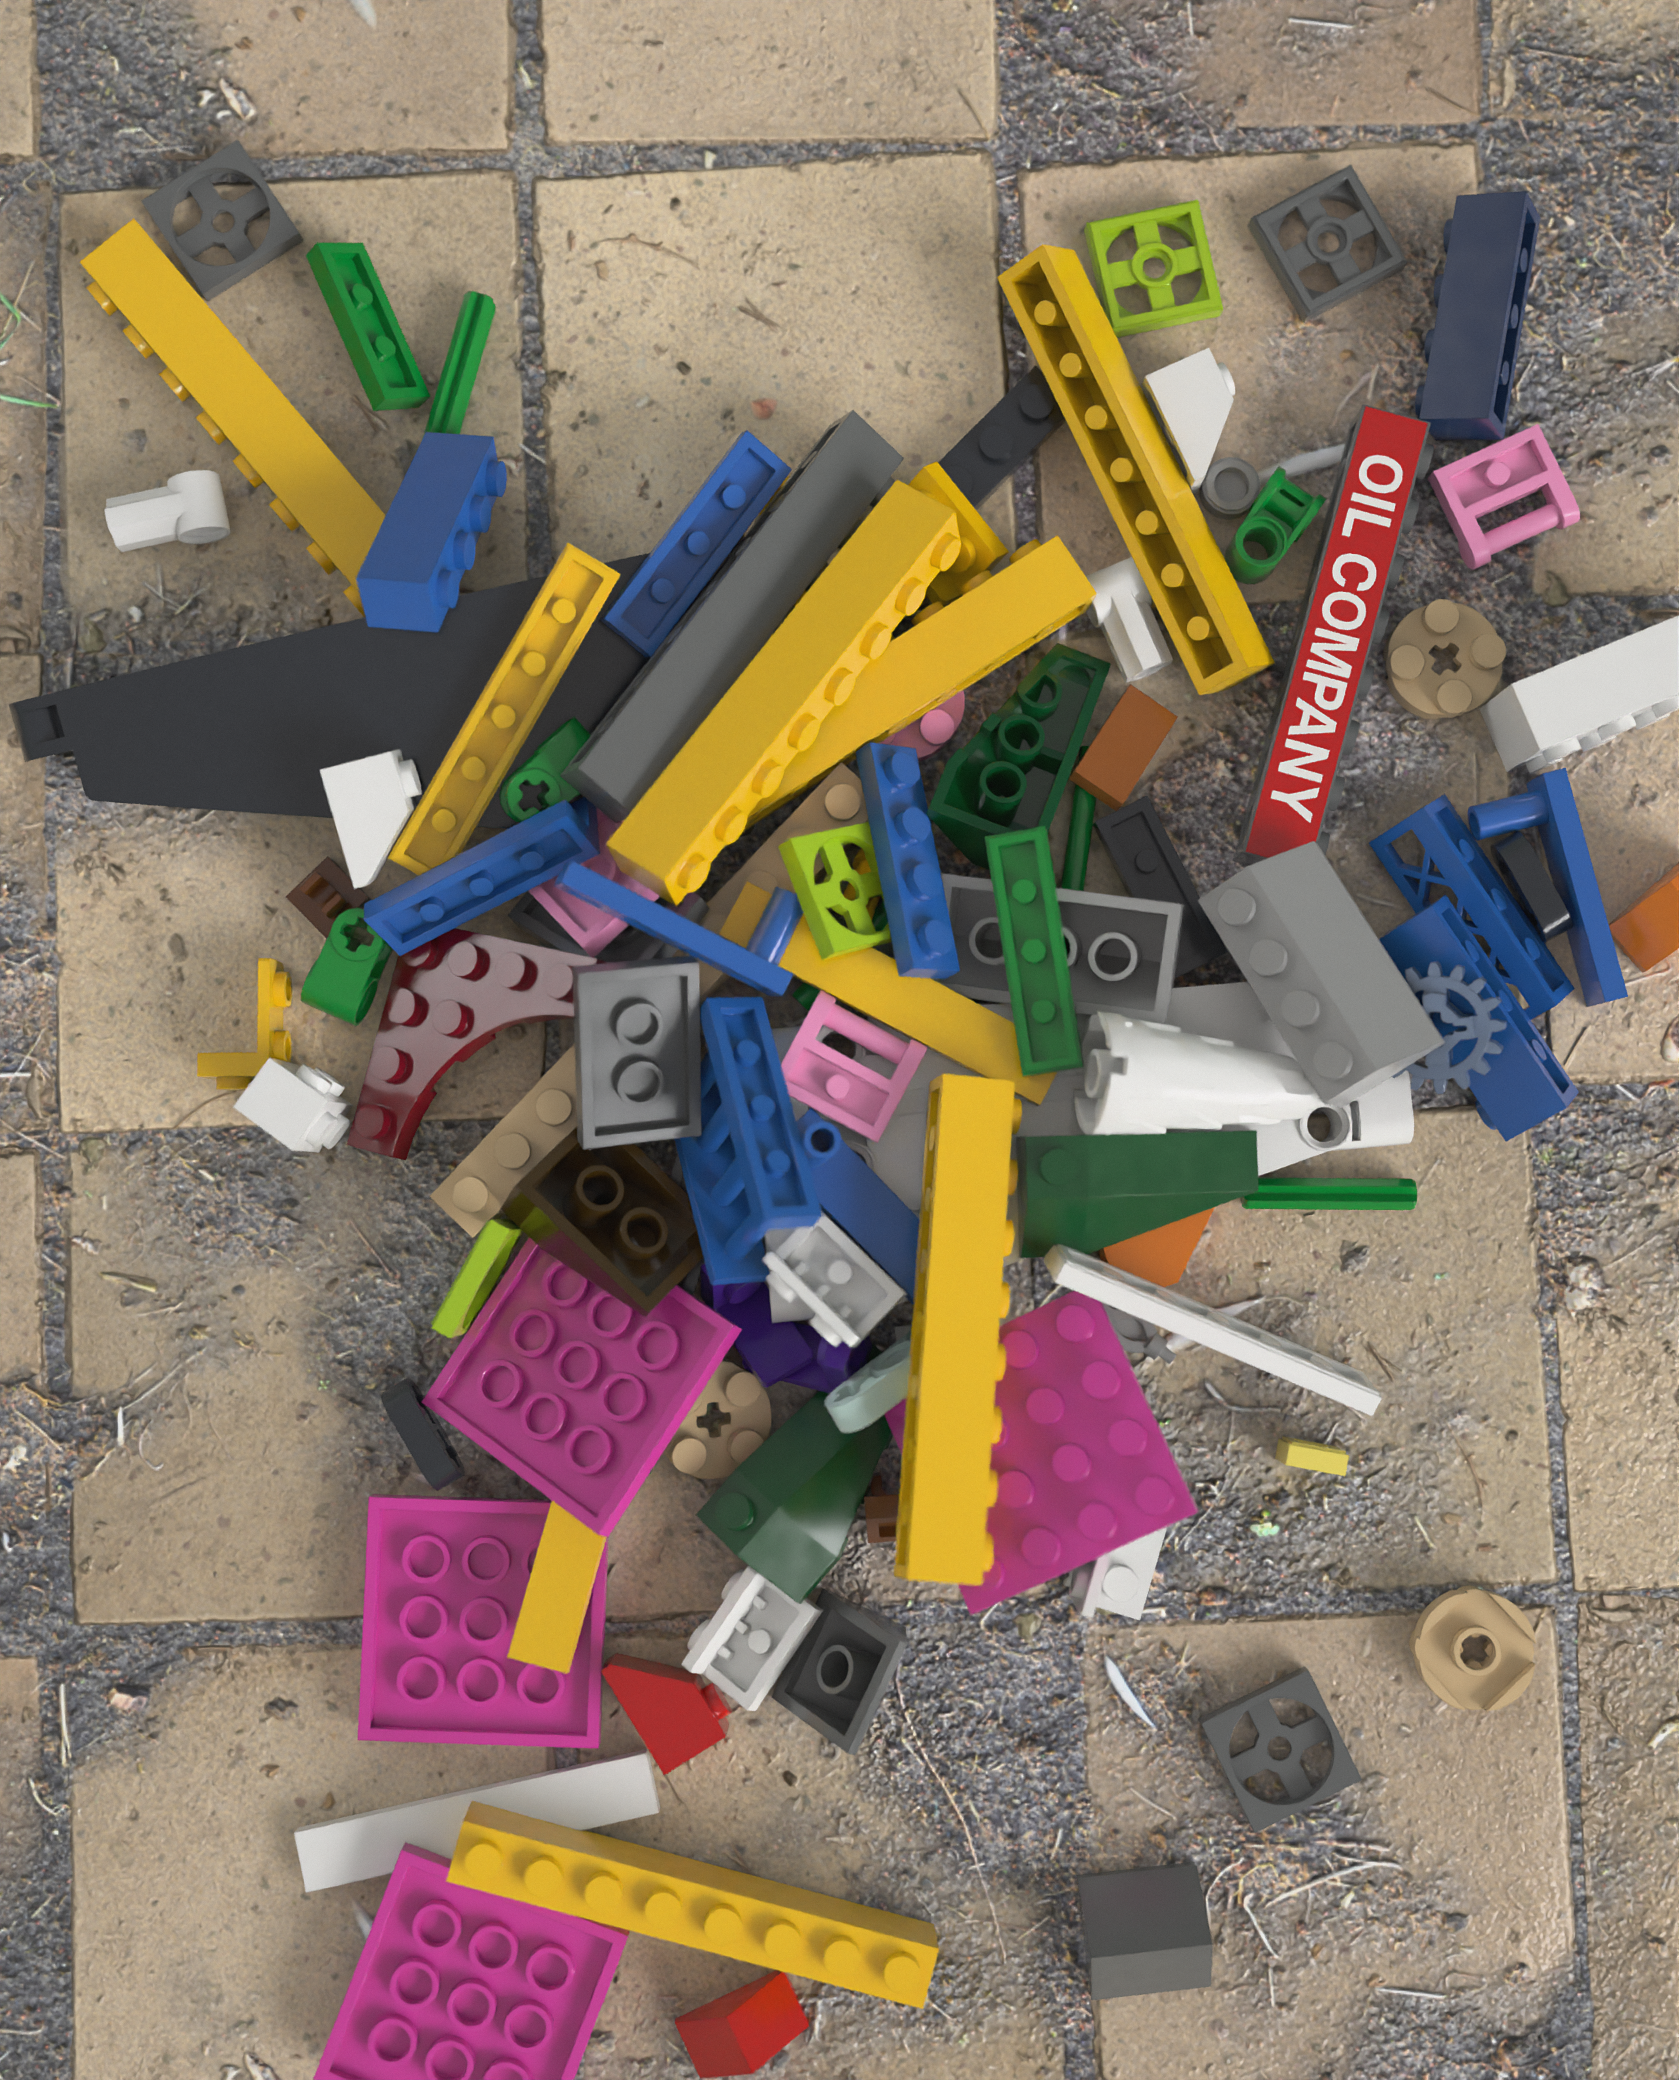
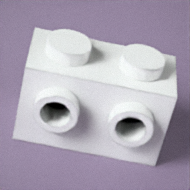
M269 1057L233 1108L289 1149L319 1153L323 1146L331 1149L344 1135L350 1125V1120L345 1116L353 1105L340 1096L345 1086L318 1067L312 1069L305 1064H302L300 1067L294 1063Z

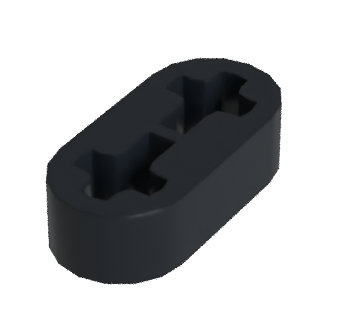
M1516 831L1490 846L1491 854L1515 900L1537 931L1542 942L1546 943L1572 929V920L1561 897L1525 836L1521 832Z
M406 1378L381 1394V1399L385 1410L428 1483L436 1491H439L465 1475L463 1464L433 1410L422 1403L424 1395L418 1386L410 1378Z

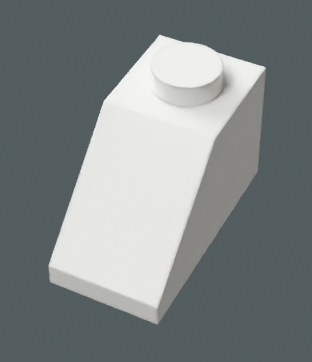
M1210 348L1146 375L1141 386L1193 495L1197 493L1207 473L1234 400L1232 396L1235 395L1234 382L1228 368L1222 362L1216 363Z
M400 749L320 770L354 889L366 886L377 879L388 860L389 854L417 807L414 796L421 795V785L416 767L412 759L403 761Z

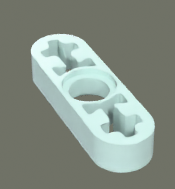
M911 1331L828 1395L825 1400V1406L841 1432L850 1433L870 1425L907 1396Z

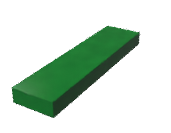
M1045 826L986 836L985 841L1022 1076L1029 1077L1085 1068L1047 829Z

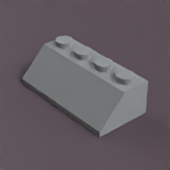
M1315 841L1249 865L1198 899V902L1324 1104L1339 1108L1346 1106L1445 1043Z
M942 873L941 877L960 971L946 979H930L966 998L1011 1004L992 880ZM1056 888L1076 1013L1092 1015L1098 1014L1097 1011L1121 1014L1126 1018L1166 1024L1177 969L1186 905Z

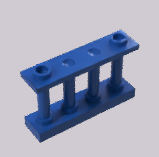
M706 998L700 1007V1020L708 1047L707 1053L700 1061L701 1135L674 1138L710 1284L720 1285L767 1281L765 1278L770 1274L769 1267L762 1260L765 1257V1252L761 1241L767 1231L813 1227L823 1215L763 998Z

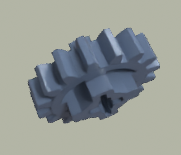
M1439 961L1430 963L1428 977L1422 978L1420 972L1414 966L1405 970L1406 980L1413 993L1424 989L1423 1009L1430 1019L1433 1018L1434 1011L1441 1012L1443 1022L1453 1023V1026L1466 1027L1447 1033L1443 1037L1445 1043L1425 1055L1426 1065L1415 1061L1392 1077L1396 1078L1405 1071L1413 1074L1411 1089L1416 1091L1423 1085L1426 1079L1433 1080L1436 1094H1443L1446 1091L1448 1079L1454 1078L1462 1089L1469 1087V1069L1472 1068L1482 1075H1486L1491 1069L1488 1062L1482 1057L1484 1053L1500 1054L1502 1052L1503 1045L1491 1039L1492 1032L1505 1029L1507 1022L1506 1020L1491 1018L1490 1011L1501 1003L1500 997L1483 999L1480 991L1484 988L1487 980L1484 977H1480L1469 985L1463 981L1465 966L1460 964L1453 969L1450 976L1443 975ZM1448 989L1464 996L1471 1003L1476 1014H1464L1450 1002V991ZM1478 1038L1472 1053L1463 1061L1452 1065V1048L1461 1039Z

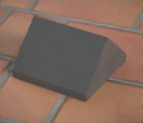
M822 1588L815 1604L823 1612L786 1665L771 1698L844 1752L856 1755L907 1646L906 1627Z
M1195 1862L1076 1875L1091 2000L1211 1987L1213 1942Z

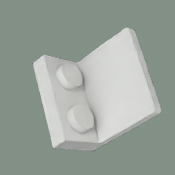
M1167 1527L1066 1572L1063 1585L1070 1587L1069 1596L1079 1614L1093 1618L1096 1607L1140 1620Z

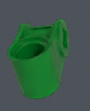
M1280 466L1275 470L1249 508V514L1238 528L1224 554V559L1234 579L1243 584H1257L1268 578L1292 543H1297L1327 500L1321 494L1313 497L1285 478L1286 470ZM1254 541L1261 544L1268 554V559L1256 560L1251 558L1245 552L1243 543Z
M575 716L544 740L536 748L535 753L509 775L501 785L499 793L500 805L505 814L512 820L521 823L565 799L569 802L580 795L576 789L560 777L591 736ZM521 783L525 786H535L538 784L541 787L542 791L536 797L541 805L538 810L534 807L520 809L518 802L522 799L523 794L518 787Z
M348 909L336 918L318 959L306 977L301 992L302 1003L354 1026L359 1025L367 1015L375 998L379 980L393 951L364 921V909ZM358 927L367 929L370 934L374 935L373 943L370 946L362 945L358 939L354 938V932Z

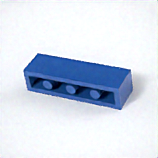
M425 433L356 576L368 627L439 632L448 609L454 608L457 604L459 583L465 570H470L473 567L475 547L481 533H487L489 530L491 510L496 498L502 497L505 493L507 483L506 466L503 461H498L493 436Z
M1447 895L1395 926L1379 938L1406 982L1405 970L1413 966L1424 978L1428 977V969L1431 962H1440L1444 976H1450L1453 969L1460 964L1465 966L1463 981L1469 985L1480 977H1484L1487 980L1484 988L1480 991L1483 999L1500 997L1501 1003L1491 1010L1490 1014L1491 1018H1498L1507 1022L1505 1029L1492 1032L1491 1039L1503 1045L1502 1052L1500 1054L1484 1053L1482 1057L1491 1068L1486 1075H1482L1472 1068L1468 1070L1470 1076L1469 1088L1477 1098L1475 1101L1477 1112L1490 1129H1497L1505 1142L1570 1105L1579 1091ZM1424 989L1414 993L1422 1007ZM1448 989L1450 991V1002L1464 1014H1476L1473 1006L1464 996ZM1434 1011L1433 1018L1431 1019L1442 1038L1451 1031L1466 1027L1453 1026V1023L1443 1022L1441 1012ZM1478 1038L1461 1039L1452 1048V1065L1463 1061L1472 1053Z

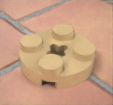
M1438 599L1432 601L1429 605L1410 612L1389 635L1383 652V662L1386 660L1385 670L1388 675L1386 682L1394 699L1403 708L1418 717L1439 720L1442 717H1460L1472 712L1483 704L1496 689L1502 675V662L1506 656V646L1504 641L1496 634L1491 623L1479 612L1460 603H1453L1447 599ZM1432 648L1438 651H1442L1445 648L1450 650L1454 654L1453 661L1457 665L1456 671L1453 672L1446 669L1440 675L1435 673L1431 669L1435 659L1429 654Z
M723 1358L663 1451V1454L679 1471L701 1479H719L730 1476L743 1461L766 1441L771 1427V1406L765 1389L755 1375L731 1360ZM713 1402L716 1403V1407L720 1412L725 1413L724 1422L718 1424L717 1430L708 1432L705 1426L697 1425L696 1421L697 1416L706 1414L707 1404Z
M1471 1585L1448 1591L1434 1599L1420 1615L1416 1628L1409 1640L1410 1651L1414 1656L1416 1670L1423 1683L1446 1704L1462 1710L1484 1709L1485 1711H1492L1511 1704L1520 1697L1530 1684L1536 1665L1532 1662L1534 1656L1533 1642L1536 1644L1534 1630L1523 1612L1501 1595ZM1483 1634L1487 1639L1482 1647L1487 1655L1485 1660L1478 1663L1470 1658L1463 1663L1460 1657L1464 1650L1462 1646L1463 1640L1468 1636L1476 1639Z

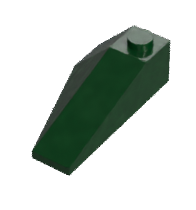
M1057 643L1020 682L1015 693L996 713L993 712L981 724L980 730L962 749L959 748L947 761L928 808L927 816L972 864L990 870L985 841L986 836L1042 826L1046 827L1048 834L1111 663Z
M1257 1130L1016 1137L1019 1258H1045L1053 1245L1057 1246L1058 1244L1089 1254L1259 1191Z
M872 1344L866 1365L882 1353L874 1344ZM822 1391L815 1394L743 1461L696 1514L735 1555L798 1604H801L841 1558L849 1540L846 1538V1535L859 1505H864L865 1503L864 1497L868 1496L871 1486L868 1484L883 1450L889 1447L893 1438V1433L884 1414L860 1430L850 1433L841 1432L825 1406V1400L830 1393Z

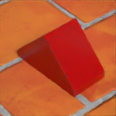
M776 1970L675 2018V2024L699 2078L753 2074L808 2028L809 2020L787 1972Z

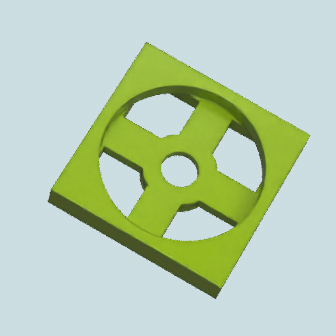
M1198 199L1086 223L1084 233L1100 303L1117 338L1221 316L1223 305ZM1157 225L1180 233L1192 244V247L1172 250L1167 245L1161 243ZM1133 229L1137 246L1133 259L1108 264L1106 254L1110 246L1122 234ZM1150 258L1161 260L1165 266L1164 274L1158 278L1147 276L1143 271L1144 262ZM1201 271V285L1195 298L1189 304L1175 306L1171 283L1175 276ZM1138 284L1141 288L1147 290L1151 312L1135 315L1127 311L1116 302L1114 289Z
M869 822L790 838L778 846L822 960L892 942L889 924L887 923L882 931L876 932L866 908L870 898L881 896L884 903ZM853 843L861 847L871 872L860 875L857 871L851 869L842 845ZM819 852L827 876L822 884L815 885L813 868L816 854ZM841 880L848 881L854 887L856 893L854 901H850L842 895L840 891ZM832 908L836 913L844 916L849 930L839 924L826 909Z
M491 1219L486 1222L431 1322L433 1330L450 1339L468 1332L524 1233L512 1220Z

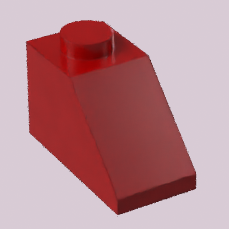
M615 1653L606 1659L601 1672L664 1776L727 1736L729 1722L726 1716L730 1715L732 1711L721 1689L713 1682L706 1686L698 1673H691L687 1669L620 1653Z

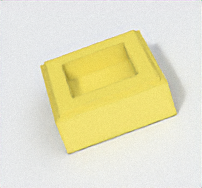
M1282 1436V1439L1278 1438L1275 1459L1288 1466L1346 1476L1349 1455L1346 1454V1451L1336 1446Z

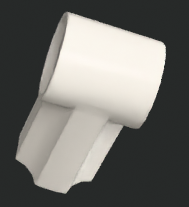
M208 470L187 471L171 477L167 481L168 486L106 499L104 511L107 526L116 548L121 552L176 540L187 544H205L228 537L231 531L219 474Z
M1128 558L1087 575L1086 578L1097 592V595L1086 613L1096 628L1101 627L1124 682L1140 680L1170 665L1173 658L1150 608L1152 597L1133 558Z

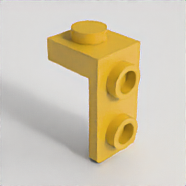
M273 958L258 959L257 1052L197 1053V1077L216 1080V1090H246L269 1057L291 1062L292 1040L290 1032L283 1030V1007H290L292 1002V979L289 972H284L282 962Z

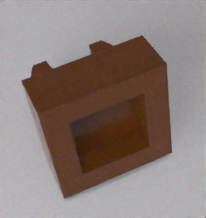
M328 856L286 896L325 938L328 937L334 921L341 913L348 909H364V904L372 900L360 887L354 889L352 879Z
M881 1475L873 1476L871 1480V1496L864 1497L868 1543L896 1541L900 1494H885L882 1489Z

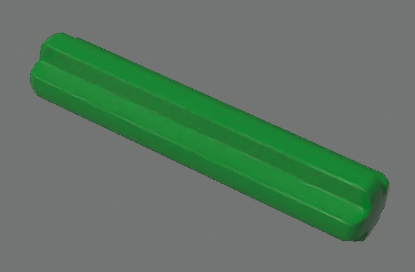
M468 291L463 297L424 435L426 432L460 434L496 310L493 298L486 294Z
M1258 1177L1259 1191L1240 1197L1242 1207L1245 1209L1413 1210L1417 1204V1186L1415 1180L1406 1178Z

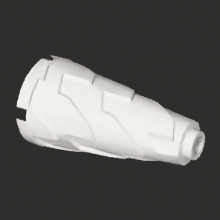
M1097 1011L1098 1014H1092L1089 1017L1080 1038L1085 1068L1075 1069L1074 1074L1085 1075L1086 1090L1074 1089V1103L1077 1121L1081 1130L1086 1135L1166 1134V1129H1222V1124L1279 1123L1280 1119L1303 1118L1307 1110H1313L1318 1102L1319 1095L1299 1063L1290 1056L1234 1046V1041L1180 1033V1027L1126 1018L1121 1014Z

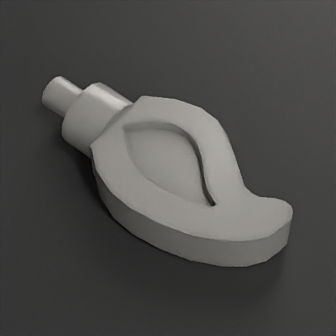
M1102 1302L1124 1351L1131 1353L1144 1352L1153 1360L1159 1356L1171 1364L1176 1354L1165 1347L1168 1341L1157 1333L1153 1323L1120 1309L1112 1308Z

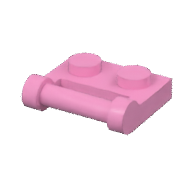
M1539 424L1439 468L1428 477L1456 535L1461 557L1471 570L1489 563L1491 555L1552 527L1556 526V528L1561 530L1580 520L1577 502ZM1539 490L1542 491L1546 499L1545 506L1484 534L1482 533L1476 520L1477 518Z
M821 990L781 1063L789 1096L865 1138L878 1143L928 1047L914 1039H911L909 1043L899 1039L836 1005L837 998ZM824 1025L897 1064L890 1080L815 1040L822 1026Z

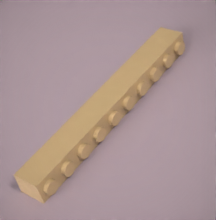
M841 762L707 903L710 910L698 925L719 935L747 881L771 894L775 887H780L796 894L778 846L790 838L869 822L861 779ZM853 843L842 845L845 854L854 845ZM819 852L816 854L813 868L815 885L827 874ZM677 950L676 953H675L672 957L690 956V955H688V954H686V953H684V952H682V951H680V950ZM699 961L700 1007L706 998H709L729 977V975ZM575 1043L429 1196L472 1238L480 1235L487 1221L501 1219L505 1214L501 1207L514 1186L577 1127Z

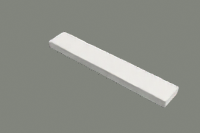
M1058 1244L1057 1246L1053 1245L1043 1260L1054 1282L1368 1415L1372 1416L1382 1399L1379 1391L1362 1371L1085 1253Z
M643 1749L302 1826L294 1832L307 1893L391 1874L405 1842L452 1859L462 1822L471 1801L579 1831L659 1813L660 1804L648 1749Z

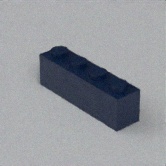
M1527 191L1457 195L1453 218H1448L1445 223L1443 245L1447 256L1444 273L1437 275L1434 285V302L1437 308L1435 327L1428 330L1424 346L1425 359L1428 364L1425 384H1421L1418 387L1415 397L1416 416L1419 420L1431 423L1429 433L1435 441L1504 440L1541 218Z

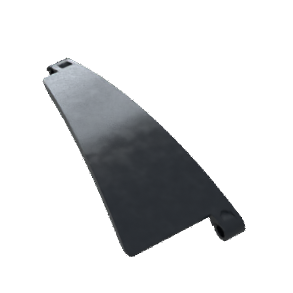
M745 533L742 535V537L739 539V541L736 543V545L733 547V549L730 551V553L727 555V557L724 559V561L721 563L718 569L722 566V564L725 562L728 556L732 553V551L735 549L738 543L742 540V538L745 536ZM650 553L603 563L620 573V576L476 827L509 829L519 824L520 822H516L508 817L500 805L499 793L501 785L506 778L529 759L544 740L575 716L592 735L651 658L643 656L600 621V618ZM549 575L459 595L456 606L448 609L439 632L368 627L366 617L11 703L9 708L24 760L29 762L73 751L84 793L92 801L334 818L320 770L400 749L403 761L412 759L419 776L421 795L414 796L417 806ZM521 783L518 787L523 794L522 799L518 802L520 809L534 807L538 810L541 805L536 797L542 791L541 787L538 784L535 786H525ZM580 794L568 803L571 804L584 796ZM754 825L742 832L739 837L751 834L754 830Z

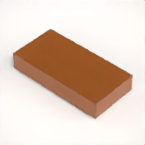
M1130 684L1117 701L1068 779L1117 811L1126 801L1178 716Z

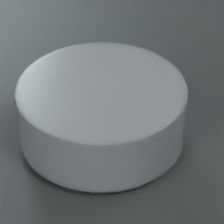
M1235 457L1222 458L1214 462L1207 470L1199 488L1201 502L1205 509L1217 518L1225 520L1237 519L1248 512L1259 495L1260 480L1256 470L1245 460Z

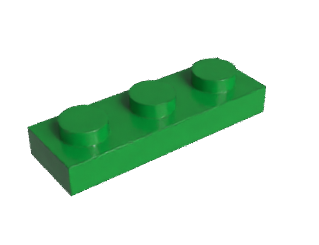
M316 243L305 256L373 411L420 408L431 397L364 243Z

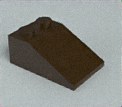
M577 1127L514 1186L501 1207V1210L543 1251L644 1317L704 1257L688 1194L634 1143L583 1149L578 1142Z

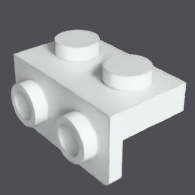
M822 1212L823 1216L813 1227L797 1228L775 1252L770 1250L762 1259L773 1270L765 1279L791 1304L800 1297L816 1313L809 1321L811 1325L833 1346L837 1347L844 1340L850 1347H857L907 1293Z
M748 1566L745 1570H739L730 1578L722 1591L721 1597L724 1600L712 1619L702 1622L691 1635L687 1644L690 1652L682 1662V1666L691 1673L706 1676L747 1711H756L823 1610L808 1598L801 1604L796 1603L756 1570Z

